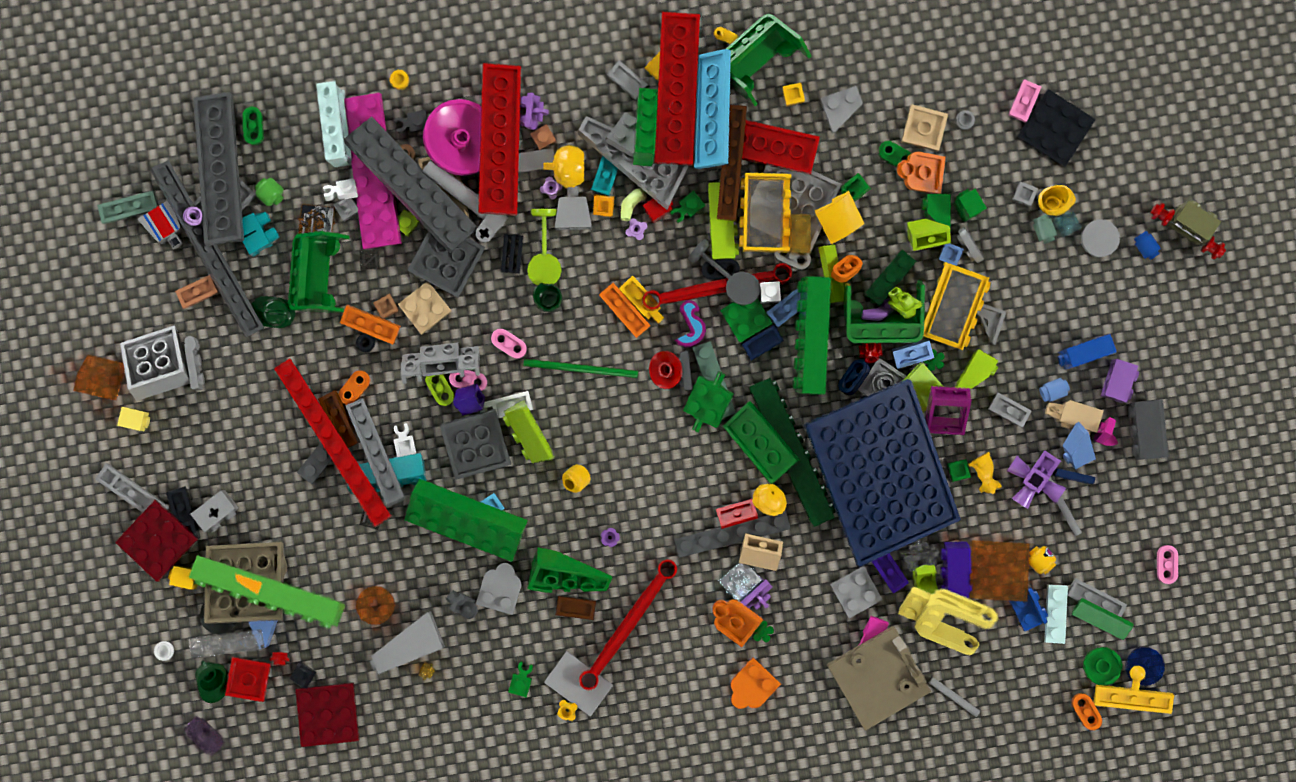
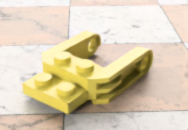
M912 587L898 614L916 621L915 629L921 637L966 655L974 654L979 647V642L975 637L964 633L965 631L941 622L945 613L985 629L993 627L998 618L997 613L992 608L948 590H936L935 593L930 594L916 587ZM982 615H988L991 621L985 620ZM964 641H969L973 647H967Z

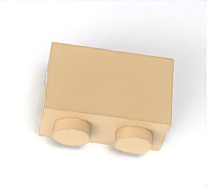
M745 534L739 563L777 571L783 542Z

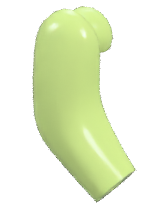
M637 188L633 190L622 201V221H630L634 207L641 200L644 201L647 198V194L643 189Z

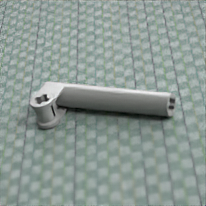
M432 160L423 169L422 172L483 219L476 230V238L480 242H489L509 218L506 215L478 214L479 195L451 174L438 167ZM487 229L489 237L480 238L481 233L479 231Z

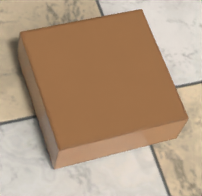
M391 294L373 302L382 319L399 311Z

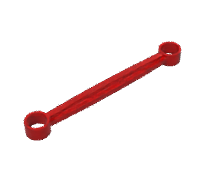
M780 263L772 271L754 273L752 275L759 281V285L760 283L780 281V284H785L792 276V269L789 265ZM776 269H786L789 274L788 278L785 280L778 279L775 274ZM728 279L693 285L661 294L655 290H650L644 294L642 305L648 311H655L661 304L725 293ZM650 294L657 296L659 299V303L655 307H650L645 302V298Z
M663 560L659 563L657 568L658 574L627 613L590 670L581 673L579 683L583 689L592 690L598 685L599 674L635 628L665 581L676 575L677 566L672 560ZM665 562L672 563L674 566V573L670 576H664L661 573L660 568ZM587 673L593 674L596 678V682L592 687H585L582 683V677Z

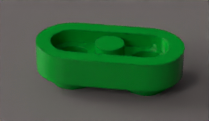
M253 106L247 107L242 114L243 136L250 145H259L264 139L263 115L258 108ZM255 114V115H256V119H255V120H251V119H250L251 115ZM253 133H257L256 139H252Z
M885 141L878 148L879 157L896 168L899 162L902 161V157H908L911 152L892 141ZM885 148H891L892 152L886 153Z

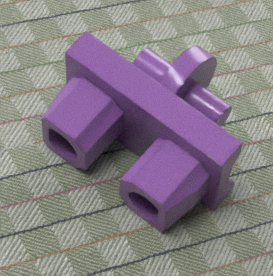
M527 93V96L520 97V108L526 109V115H520V126L535 131L538 129V121L542 122L543 115H548L549 110L544 109V102H540V96H536L534 93Z
M759 576L761 581L753 585L756 589L751 593L747 591L745 594L742 589L737 592L741 596V603L746 607L754 606L758 609L764 605L767 609L769 605L766 601L771 597L767 592L773 587L766 579L763 580Z

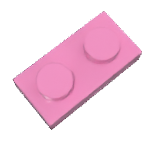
M1024 79L1008 116L1026 123L1041 90V86Z

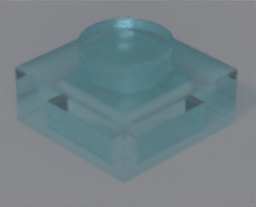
M1074 211L1055 220L1063 237L1082 228Z

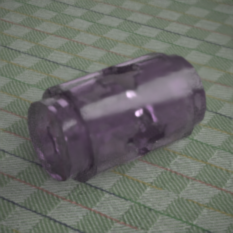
M198 716L193 718L184 728L186 736L206 755L209 754L211 757L225 744L223 737L206 720Z

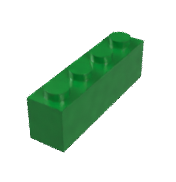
M639 88L633 165L652 167L658 89Z

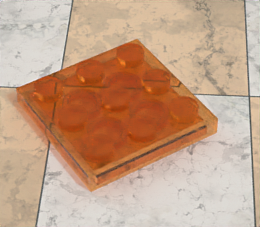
M971 540L969 585H972V591H969V599L1027 602L1030 543Z

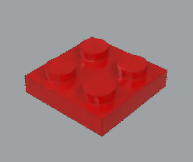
M232 657L225 696L264 702L271 663Z

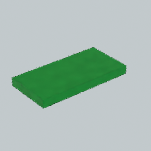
M751 401L746 403L723 425L724 429L770 484H774L800 460Z

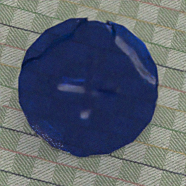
M1149 647L1134 649L1125 661V670L1131 680L1133 679L1130 676V670L1133 666L1144 668L1146 675L1140 681V685L1143 686L1157 683L1165 671V662L1162 656L1156 650Z

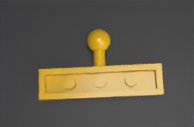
M1133 666L1130 670V676L1133 679L1131 688L1096 685L1093 703L1095 706L1172 714L1174 694L1139 689L1140 681L1144 679L1146 672L1141 666Z

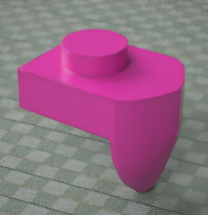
M1109 417L1105 422H1101L1097 433H1095L1094 441L1105 446L1117 445L1118 441L1113 435L1116 420Z

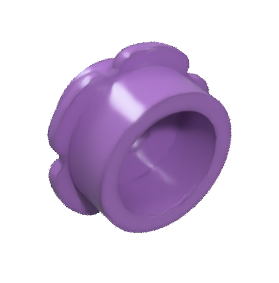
M608 528V530H604L601 533V542L605 546L613 547L620 539L619 533L614 528Z

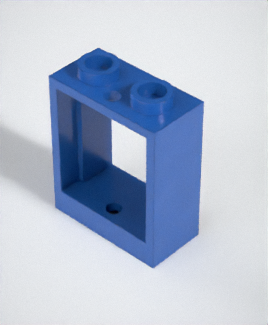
M1111 334L1059 351L1057 358L1060 366L1066 370L1116 353L1117 351Z

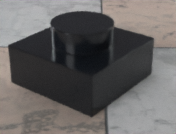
M299 662L289 679L302 688L307 689L316 671L306 664Z

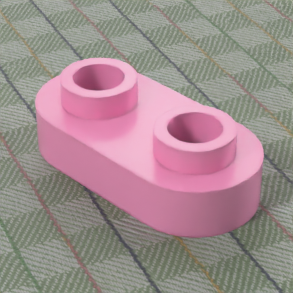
M497 329L493 332L491 341L494 346L516 359L525 356L527 346L522 340L504 329ZM504 336V342H499L498 337ZM520 346L521 351L518 353L514 352V347Z
M464 370V377L461 382L456 381V376L460 375V372L450 373L449 375L451 385L456 388L473 385L476 379L481 380V385L479 386L481 391L487 387V378L481 373L476 376L475 372Z
M1169 545L1160 547L1157 552V578L1164 584H1172L1178 578V552L1176 548ZM1166 551L1169 552L1168 558L1164 557ZM1165 571L1169 572V576L1167 578L1164 577Z

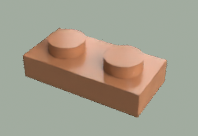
M208 275L176 290L175 293L182 308L186 309L218 294L219 291L211 276Z

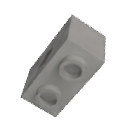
M221 490L192 512L191 516L204 532L211 531L213 533L221 527L220 523L226 519L228 521L236 515L235 511L239 507L226 490ZM213 509H219L218 516L212 515L215 513Z

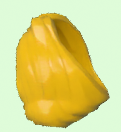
M1064 185L1048 187L1038 195L1040 209L1047 215L1052 216L1064 214L1076 202L1072 190Z
M761 484L753 493V504L762 513L776 516L785 511L787 506L785 494L776 485Z

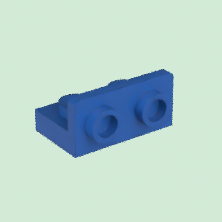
M1027 586L1007 596L1024 632L1040 624L1048 623L1046 619L1048 614L1043 606L1040 607L1038 602L1040 597L1035 589L1032 590L1031 587Z

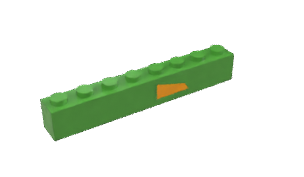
M198 555L189 575V578L195 580L194 584L205 587L208 584L212 586L214 591L223 593V590L230 592L229 595L240 599L241 596L248 598V602L256 605L259 602L265 603V607L276 611L278 607L284 609V614L294 617L296 613L302 615V620L312 623L314 619L320 621V626L329 629L331 625L338 627L345 604Z

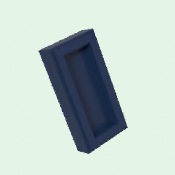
M775 325L743 343L742 347L752 361L784 340Z
M1055 469L1053 472L1054 477L1085 484L1095 483L1096 477L1062 469Z

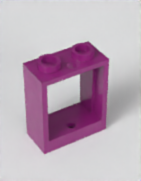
M931 386L925 415L930 433L965 434L972 402L970 388ZM935 405L961 407L959 418L933 417Z

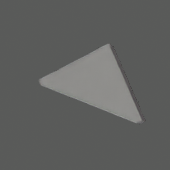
M983 304L981 311H977V316L991 344L995 345L1006 311Z

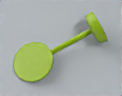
M531 209L532 216L542 217V254H537L529 262L528 276L537 286L540 283L555 284L561 277L562 269L558 259L551 254H547L546 217L556 216L557 209Z

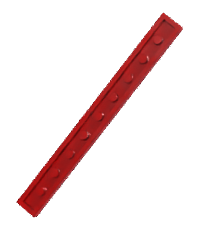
M291 358L275 367L274 370L373 525L376 527L392 517Z

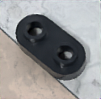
M734 259L713 260L726 272V268L732 266L733 272L729 273L731 276L740 270L738 262ZM707 261L702 265L701 272L704 278L708 280L726 279L715 268L714 273L709 274L707 269L714 267Z

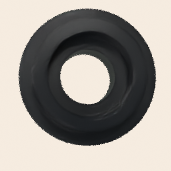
M365 333L359 335L356 340V346L362 352L372 351L376 344L375 338ZM365 339L369 340L368 346L363 345Z

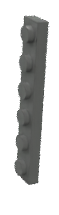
M362 398L345 405L387 507L406 500L364 399Z
M785 510L782 514L776 516L765 515L758 517V519L721 529L719 527L674 540L678 556L681 558L743 542L745 534L762 537L791 528Z

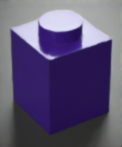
M473 384L457 389L453 404L463 416L483 410L485 396L479 386Z

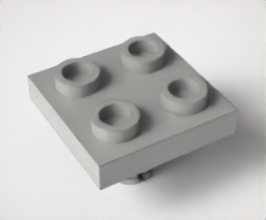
M879 358L870 369L868 376L858 391L869 396L901 382L906 375Z

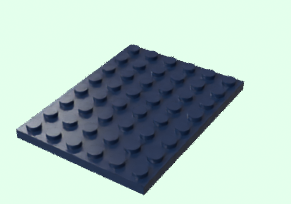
M911 379L903 380L804 424L857 566L860 567L961 520Z

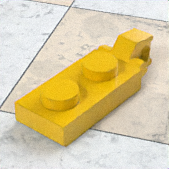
M631 276L619 287V290L648 320L652 317L657 324L663 320L664 317L658 312L661 307L655 311H648L643 307L642 299L647 290L634 276ZM651 295L645 298L648 306L655 307L658 305V302Z

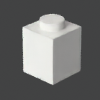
M780 281L760 283L761 304L779 303L781 301Z

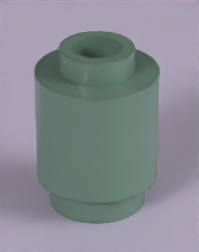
M1047 214L1033 219V227L1039 242L1043 241L1046 244L1054 241V236H1057V232L1052 219Z

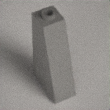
M432 612L425 613L371 656L372 660H370L373 671L377 670V673L380 674L443 649L445 645Z

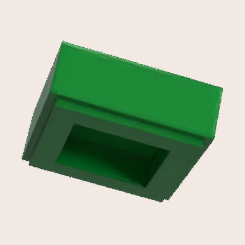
M967 459L947 463L951 482L971 478Z

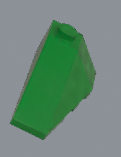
M538 547L532 561L527 589L545 593H552V590L564 589V592H570V589H581L583 592L607 591L612 576L558 551Z

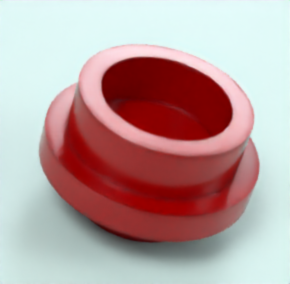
M273 652L270 661L274 662L273 665L284 666L285 662H289L288 653Z

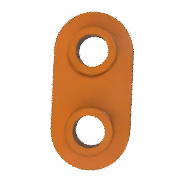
M847 255L834 265L831 272L832 278L840 283L849 281L860 271L863 264L862 260L855 255Z
M359 370L351 375L339 391L343 404L348 405L361 397L371 382L368 373ZM361 376L363 377V382L359 384L357 383V378ZM348 391L351 392L349 399L345 397V393Z
M1084 693L1076 694L1072 698L1071 704L1082 725L1089 730L1098 729L1102 724V717L1092 699ZM1083 699L1084 704L1079 706L1078 701ZM1090 716L1094 718L1092 723L1088 722Z

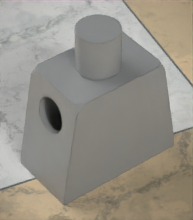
M578 186L568 187L567 197H559L555 221L556 230L592 229L586 197H579Z

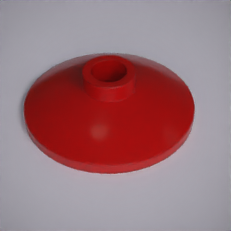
M660 351L650 361L649 374L656 386L662 389H671L681 380L682 365L674 353Z

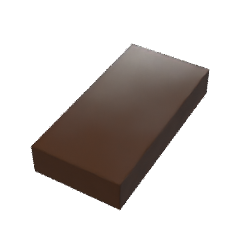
M558 596L555 615L594 620L596 601Z

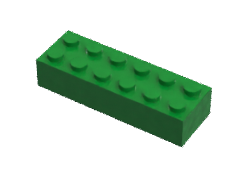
M802 277L797 285L800 300H797L796 310L799 312V320H796L795 326L796 331H798V339H795L797 358H794L796 377L793 378V389L797 393L825 394L831 278Z
M422 479L418 480L412 491L404 521L511 562L519 548L528 522L526 519Z

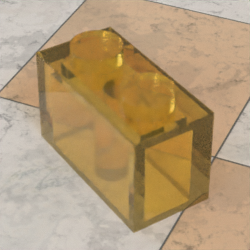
M791 214L789 255L809 256L811 253V214Z

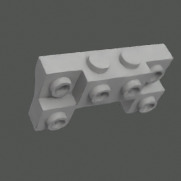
M458 343L424 346L420 347V353L402 355L401 362L402 383L407 384V377L417 376L418 382H422V374L424 377L460 372V377H464V370L475 369L476 376L480 375L479 346L459 348Z

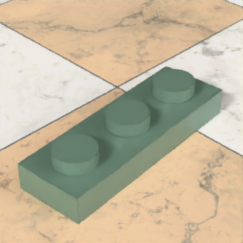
M149 191L97 206L102 224H107L146 214L156 208L158 202L155 191Z

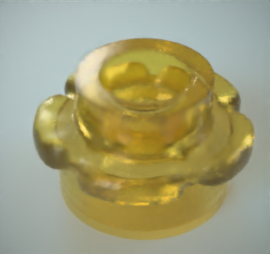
M424 662L420 668L418 676L422 677L423 681L427 678L431 679L435 671L433 664Z

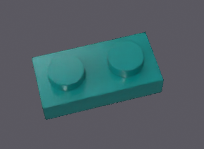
M603 155L591 191L610 196L618 168Z

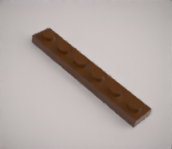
M729 105L728 164L722 165L717 220H737L747 106Z

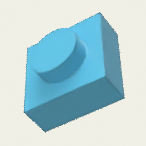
M495 493L481 501L497 509H505Z

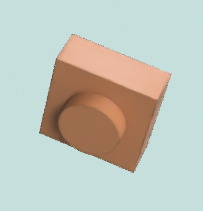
M547 124L530 133L539 150H543L556 142Z

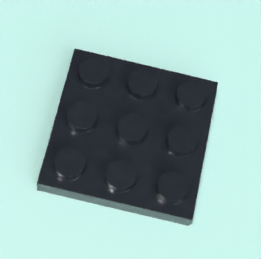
M1047 89L1016 138L1065 168L1096 119L1050 89Z

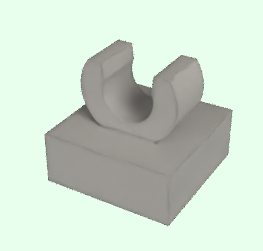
M352 198L343 199L333 204L344 222L358 213L357 205Z

